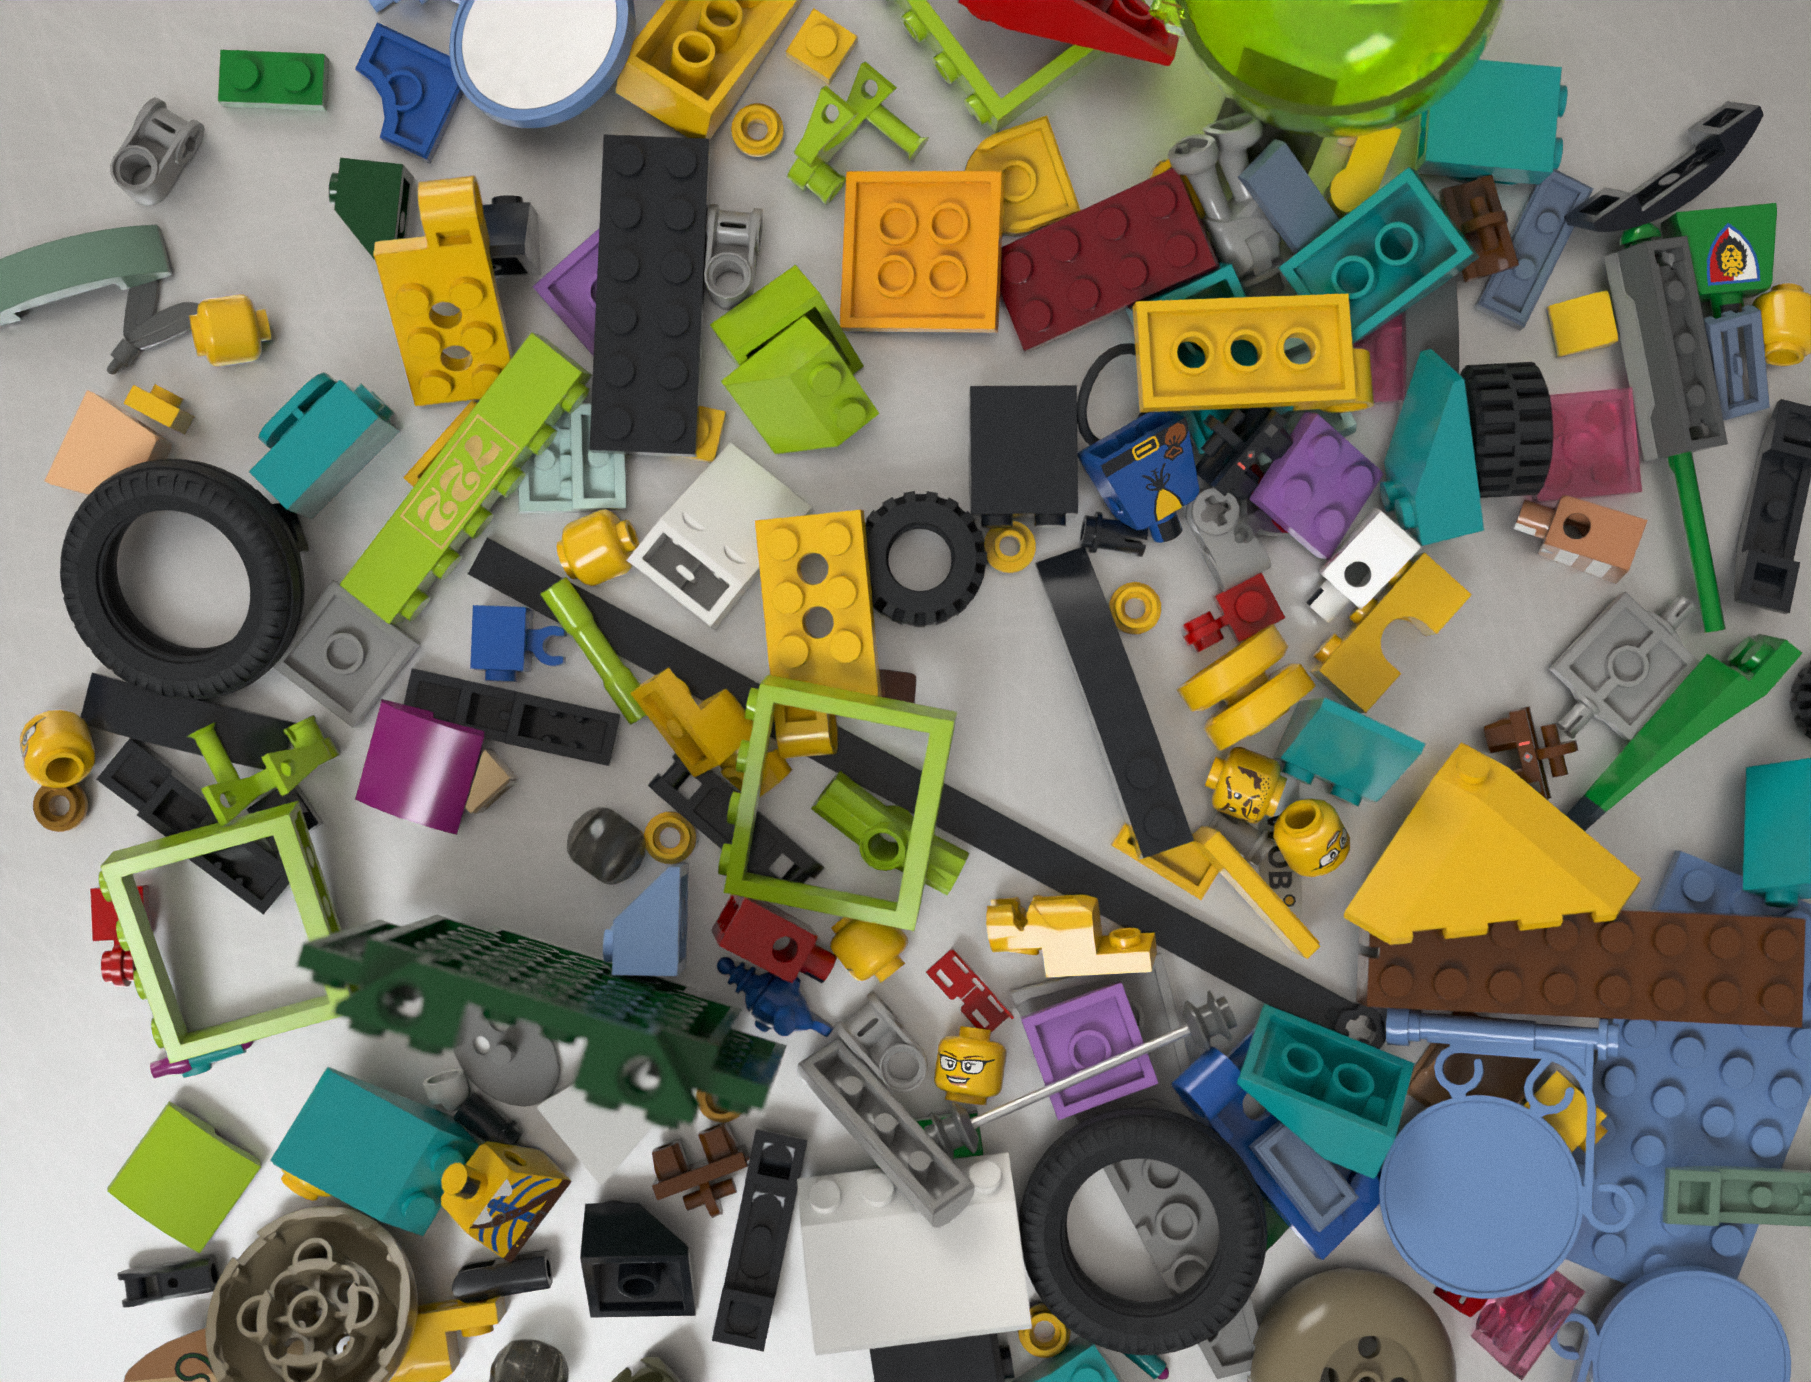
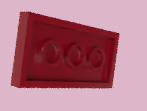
M1171 168L1003 246L1000 292L1023 350L1031 352L1133 306L1136 301H1145L1220 266L1184 176Z

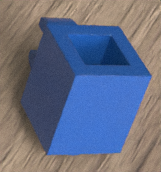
M473 605L470 669L485 671V681L517 682V672H531L532 652L545 665L562 666L566 664V657L550 656L546 651V643L554 636L567 637V632L564 628L558 626L533 629L534 610L527 607Z

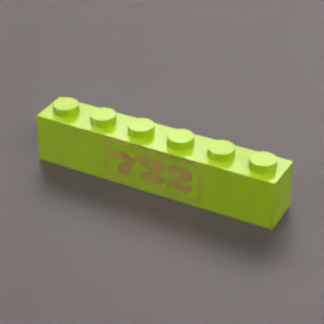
M531 332L339 585L387 624L401 623L405 619L411 622L418 617L430 601V597L426 594L428 589L437 578L444 580L454 571L462 558L457 553L469 536L476 539L487 528L494 516L489 511L501 495L505 498L510 496L520 485L526 474L521 468L533 453L537 456L541 455L553 442L558 432L553 426L565 411L572 414L583 403L590 391L585 385L593 375L547 338Z

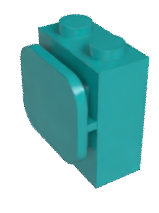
M1434 56L1423 71L1415 171L1418 174L1447 176L1449 179L1459 183H1468L1492 175L1495 186L1511 187L1519 183L1540 185L1553 173V169L1557 170L1562 159L1563 139L1556 137L1557 119L1564 115L1568 96L1567 86L1560 85L1562 67Z
M325 372L320 373L309 380L262 428L258 438L270 450L249 473L287 510L313 520L400 432L389 421L395 412L376 393L371 392L362 383L354 389L341 379L337 381Z
M1811 758L1746 767L1743 891L1764 898L1765 905L1770 907L1794 908L1799 906V900L1811 899Z

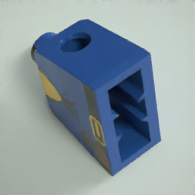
M1172 411L1148 412L1078 452L1079 461L1117 520L1135 530H1143L1148 527L1153 541L1158 543L1173 540L1182 533L1183 529L1176 511L1194 501L1200 492L1188 423L1184 416Z

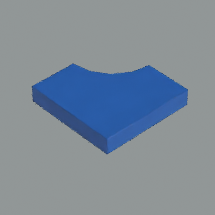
M377 22L355 70L374 85L382 98L384 122L380 139L384 143L430 164L464 93L453 74L449 55Z

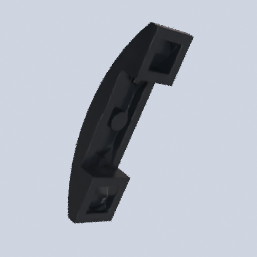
M1727 101L1687 129L1694 145L1692 150L1632 192L1603 188L1564 216L1567 225L1595 232H1614L1648 224L1678 210L1712 185L1736 160L1748 144L1764 116L1761 106Z
M1784 399L1777 401L1754 467L1744 507L1736 555L1734 602L1785 615L1790 613L1800 562L1794 561L1811 480V406Z
M93 672L91 673L81 713V718L84 719L87 726L201 756L203 754L195 739L187 736L216 722L214 730L231 762L263 770L266 769V766L261 758L268 753L291 749L292 744L283 730L296 724V722L199 699L170 698L166 694L165 697L156 695L137 686L135 687L123 679Z
M757 1128L755 1130L712 1341L764 1352L798 1190L797 1179L801 1176L808 1139Z

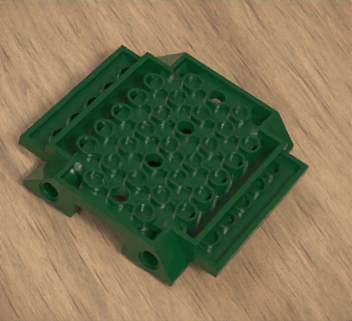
M434 915L404 926L379 919L304 942L296 963V967L312 971L310 980L319 985L338 990H346L348 983L364 987L336 1002L333 1014L350 1019L347 1026L348 1029L376 1038H383L385 1031L409 1038L407 1047L424 1054L443 1056L445 1049L453 1051L463 1045L475 1006L483 1008L482 1018L500 1025L516 1027L518 1020H523L542 1026L540 1035L558 1043L576 1045L577 1038L585 1039L587 1042L572 1089L585 1092L584 1101L598 1108L620 1111L621 1105L624 1104L646 1111L643 1118L645 1121L667 1129L679 1130L681 1122L689 1125L694 1123L701 1105L694 1090L716 1096L715 1105L732 1113L749 1115L751 1108L763 1111L787 1045L736 1030L742 1009L699 996L696 988L657 976L612 975V962H604L602 959L499 927L485 930L440 915ZM422 998L421 1009L415 1016L406 1015L398 1009L404 1007L405 1001L415 1002ZM639 1057L651 1059L646 1075L658 1078L657 1086L652 1088L637 1086L629 1075L631 1060Z

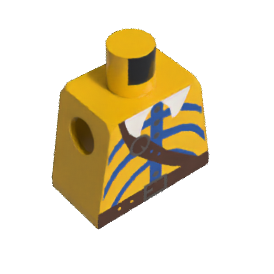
M487 1141L477 1148L465 1165L453 1163L446 1168L441 1180L444 1194L441 1196V1205L469 1236L504 1260L512 1262L572 1181L542 1150Z

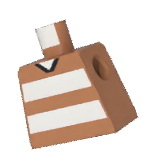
M1562 495L1554 509L1525 499L1514 529L1543 539L1538 551L1539 555L1617 584L1631 567L1648 520L1568 495ZM1570 525L1575 527L1580 532L1581 539L1568 537L1564 533L1563 526Z

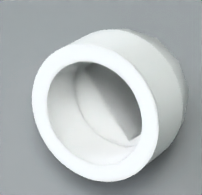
M460 1068L437 1073L423 1082L427 1099L433 1108L441 1112L460 1109L469 1095L467 1079L464 1070Z

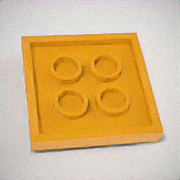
M846 171L840 306L841 329L843 331L998 333L1005 183L1003 172Z

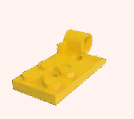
M1348 293L1136 301L1133 305L1140 412L1293 406V410L1320 409L1328 413L1360 411L1374 406L1370 351L1353 349ZM1299 338L1305 341L1310 349L1309 361L1305 364L1291 362L1284 353L1285 340ZM1236 340L1251 342L1258 353L1256 364L1242 366L1235 362L1231 355L1232 342ZM1184 342L1198 344L1205 354L1204 365L1199 368L1184 366L1177 355L1178 346Z

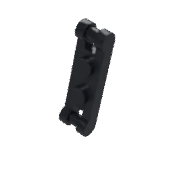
M674 753L672 756L675 760L663 775L657 773L648 786L722 850L724 843L732 844L735 825L727 823V814L732 793L737 791L710 769L695 777L702 785L690 799L687 798L679 788L692 774L677 754ZM757 809L746 871L748 873L803 884L810 877L816 879L825 867ZM783 853L794 864L781 878L770 867Z

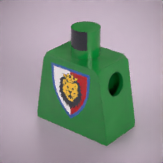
M1776 203L1676 212L1661 223L1663 239L1687 236L1700 302L1711 303L1713 318H1721V313L1730 310L1735 313L1742 312L1744 298L1756 297L1771 288L1777 221Z

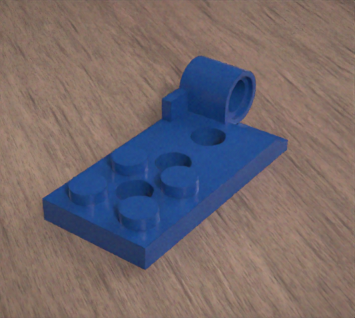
M1255 1028L1226 1056L1217 1048L1210 1046V1050L1204 1051L1172 1082L1173 1089L1181 1098L1182 1104L1198 1122L1212 1129L1234 1148L1253 1175L1260 1194L1316 1258L1324 1260L1380 1204L1379 1188L1382 1169H1379L1375 1179L1333 1163L1359 1198L1321 1232L1313 1231L1248 1147L1278 1121L1266 1108L1263 1114L1256 1119L1248 1118L1243 1110V1100L1247 1092L1237 1084Z

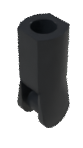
M548 1251L516 1255L512 1262L499 1258V1260H486L465 1264L459 1270L452 1283L454 1296L464 1303H472L495 1298L499 1295L503 1297L550 1289L553 1283V1276Z
M214 1255L135 1267L117 1273L118 1280H124L127 1297L122 1300V1307L124 1308L210 1293L214 1291L220 1278L217 1258ZM156 1275L158 1291L148 1293L146 1277Z

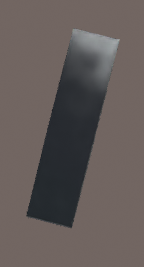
M414 668L411 669L404 699V705L434 712L433 718L485 731V739L606 766L610 764L620 720V714Z
M129 738L96 779L139 811L137 816L165 837L219 823L202 790L136 739ZM261 839L189 858L191 862L263 915L289 884L281 857Z

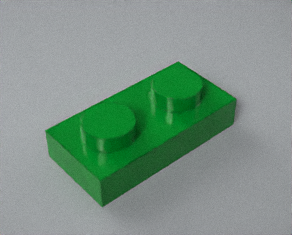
M220 50L218 102L223 107L327 111L329 59L325 54Z

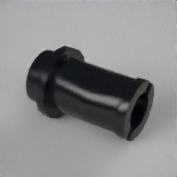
M1095 512L1094 516H1084L1079 544L1083 547H1089V553L1095 554L1097 549L1142 557L1146 545L1142 544V541L1125 539V537L1147 540L1148 527L1143 530H1135L1119 520L1103 518L1102 512Z
M473 1093L453 1117L456 1122L462 1124L483 1143L489 1141L515 1145L523 1135L516 1128L518 1123L515 1120L509 1123L481 1100L476 1093Z

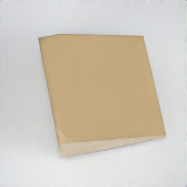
M485 749L482 753L465 807L470 814L483 813L518 782L516 780L518 776L492 749Z

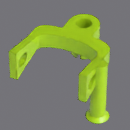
M865 61L860 65L847 102L826 85L821 88L804 136L794 151L798 158L788 172L787 178L803 191L810 189L827 205L828 202L830 203L846 183V177L839 174L828 163L834 154L850 141L865 119L909 154V162L919 154L929 137H920L882 105L897 87ZM868 80L875 81L878 86L875 96H871L865 90ZM829 104L835 105L839 111V115L834 121L829 120L826 115Z
M315 715L283 730L294 749L268 753L261 758L266 769L240 779L214 730L216 722L187 736L195 739L218 782L217 784L207 785L201 790L221 827L233 820L258 796L276 787L281 796L296 787L319 765L340 755L331 737H324L316 722ZM221 794H224L230 805L229 808L221 803Z

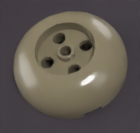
M317 1206L301 1209L284 1215L264 1226L257 1232L260 1237L238 1259L235 1257L231 1258L213 1291L206 1320V1348L211 1368L218 1382H389L402 1364L413 1339L418 1315L417 1285L413 1269L402 1247L376 1221L355 1210L343 1207ZM351 1284L347 1290L348 1303L346 1304L342 1302L341 1294L344 1288ZM350 1336L346 1349L337 1354V1345L340 1340ZM301 1340L304 1343L302 1355L286 1354L287 1348L294 1341Z
M1351 1267L1328 1270L1313 1275L1292 1287L1273 1305L1256 1332L1252 1343L1256 1347L1251 1364L1250 1376L1247 1375V1382H1320L1324 1368H1329L1328 1376L1330 1382H1359L1360 1379H1362L1361 1382H1391L1398 1377L1402 1378V1382H1457L1455 1355L1450 1337L1431 1305L1418 1292L1391 1275L1383 1272L1354 1270ZM1366 1336L1372 1337L1377 1342L1376 1350L1369 1356L1361 1355L1358 1350L1359 1341Z

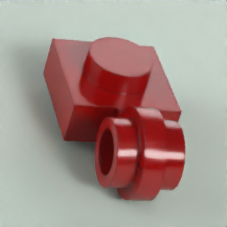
M1261 572L1226 592L1212 597L1222 616L1214 619L1211 611H1208L1183 624L1182 626L1187 634L1183 636V639L1187 646L1192 644L1198 653L1223 640L1224 636L1220 629L1228 626L1236 643H1239L1269 625L1285 619V616Z
M136 885L151 925L149 885ZM100 887L91 888L92 940H114L112 951H104L102 954V978L104 982H112L115 987H128L134 981L136 966L131 952L124 951L119 943L116 932V923L119 919L112 901L108 902L105 900Z

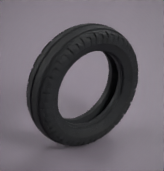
M159 459L139 463L117 472L99 484L81 503L68 526L60 558L61 589L64 594L63 599L67 612L75 625L77 633L85 645L92 650L93 655L109 670L111 669L114 674L124 681L147 692L164 697L166 694L170 698L189 700L208 699L233 693L265 675L284 655L297 632L304 606L305 579L296 541L283 517L262 493L242 478L217 466L186 459ZM163 510L179 511L194 515L217 528L235 547L248 575L250 602L246 619L232 640L208 648L180 646L154 634L134 615L120 588L117 574V557L124 534L140 515Z
M1151 1107L1121 1108L1095 1115L1075 1125L1060 1136L1041 1157L1029 1178L1021 1203L1019 1231L1023 1261L1037 1294L1054 1316L1066 1327L1087 1341L1112 1351L1133 1355H1160L1192 1347L1210 1338L1231 1322L1247 1303L1256 1287L1264 1265L1267 1248L1266 1214L1259 1188L1249 1168L1234 1148L1220 1135L1197 1120L1173 1111ZM1129 1159H1151L1167 1163L1185 1172L1195 1180L1211 1201L1219 1225L1218 1247L1207 1271L1194 1285L1182 1293L1167 1299L1149 1302L1124 1299L1099 1287L1085 1274L1077 1263L1068 1239V1209L1073 1197L1082 1184L1094 1173L1110 1164Z

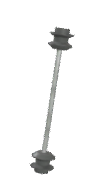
M1208 991L1207 1004L1197 1008L1188 1000L1185 1001L1182 1016L1186 1025L974 1118H970L968 1111L954 1102L952 1103L951 1116L941 1120L933 1112L930 1113L933 1124L924 1127L925 1132L954 1162V1150L959 1147L965 1146L972 1153L976 1152L979 1141L976 1128L1188 1035H1191L1196 1045L1208 1051L1210 1050V1038L1215 1035L1221 1034L1227 1040H1232L1229 1029L1238 1026L1225 996L1215 1000L1211 991Z

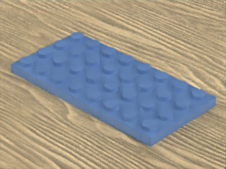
M1675 850L1651 910L1777 915L1806 919L1802 1028L1608 1018V1023L1619 1024L1618 1057L1607 1056V1061H1598V1050H1594L1593 1093L1596 1104L1608 1114L1601 1122L1608 1132L1595 1144L1593 1211L1599 1220L1608 1224L1617 1223L1625 1216L1626 1205L1622 1197L1613 1192L1598 1191L1599 1184L1611 1182L1621 1185L1630 1193L1634 1200L1635 1212L1633 1220L1627 1228L1616 1233H1606L1597 1230L1589 1223L1583 1213L1578 1237L1566 1260L1627 1285L1655 1270L1680 1265L1709 1267L1738 1278L1759 1224L1719 1222V1226L1666 1224L1662 1222L1665 1168L1682 1166H1738L1781 1169L1811 1096V904L1799 900V906L1794 908L1765 905L1764 898L1743 891V876L1685 852ZM1577 1147L1572 1154L1576 1159L1584 1185L1586 1153Z

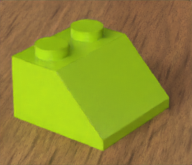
M796 265L710 324L736 366L739 367L805 315L832 343L852 374L864 367L820 292Z
M805 315L721 380V383L775 454L839 446L880 414L832 343Z

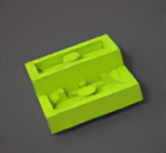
M169 1101L107 1187V1192L165 1234L200 1253L261 1168V1162L259 1158L216 1135L214 1126Z

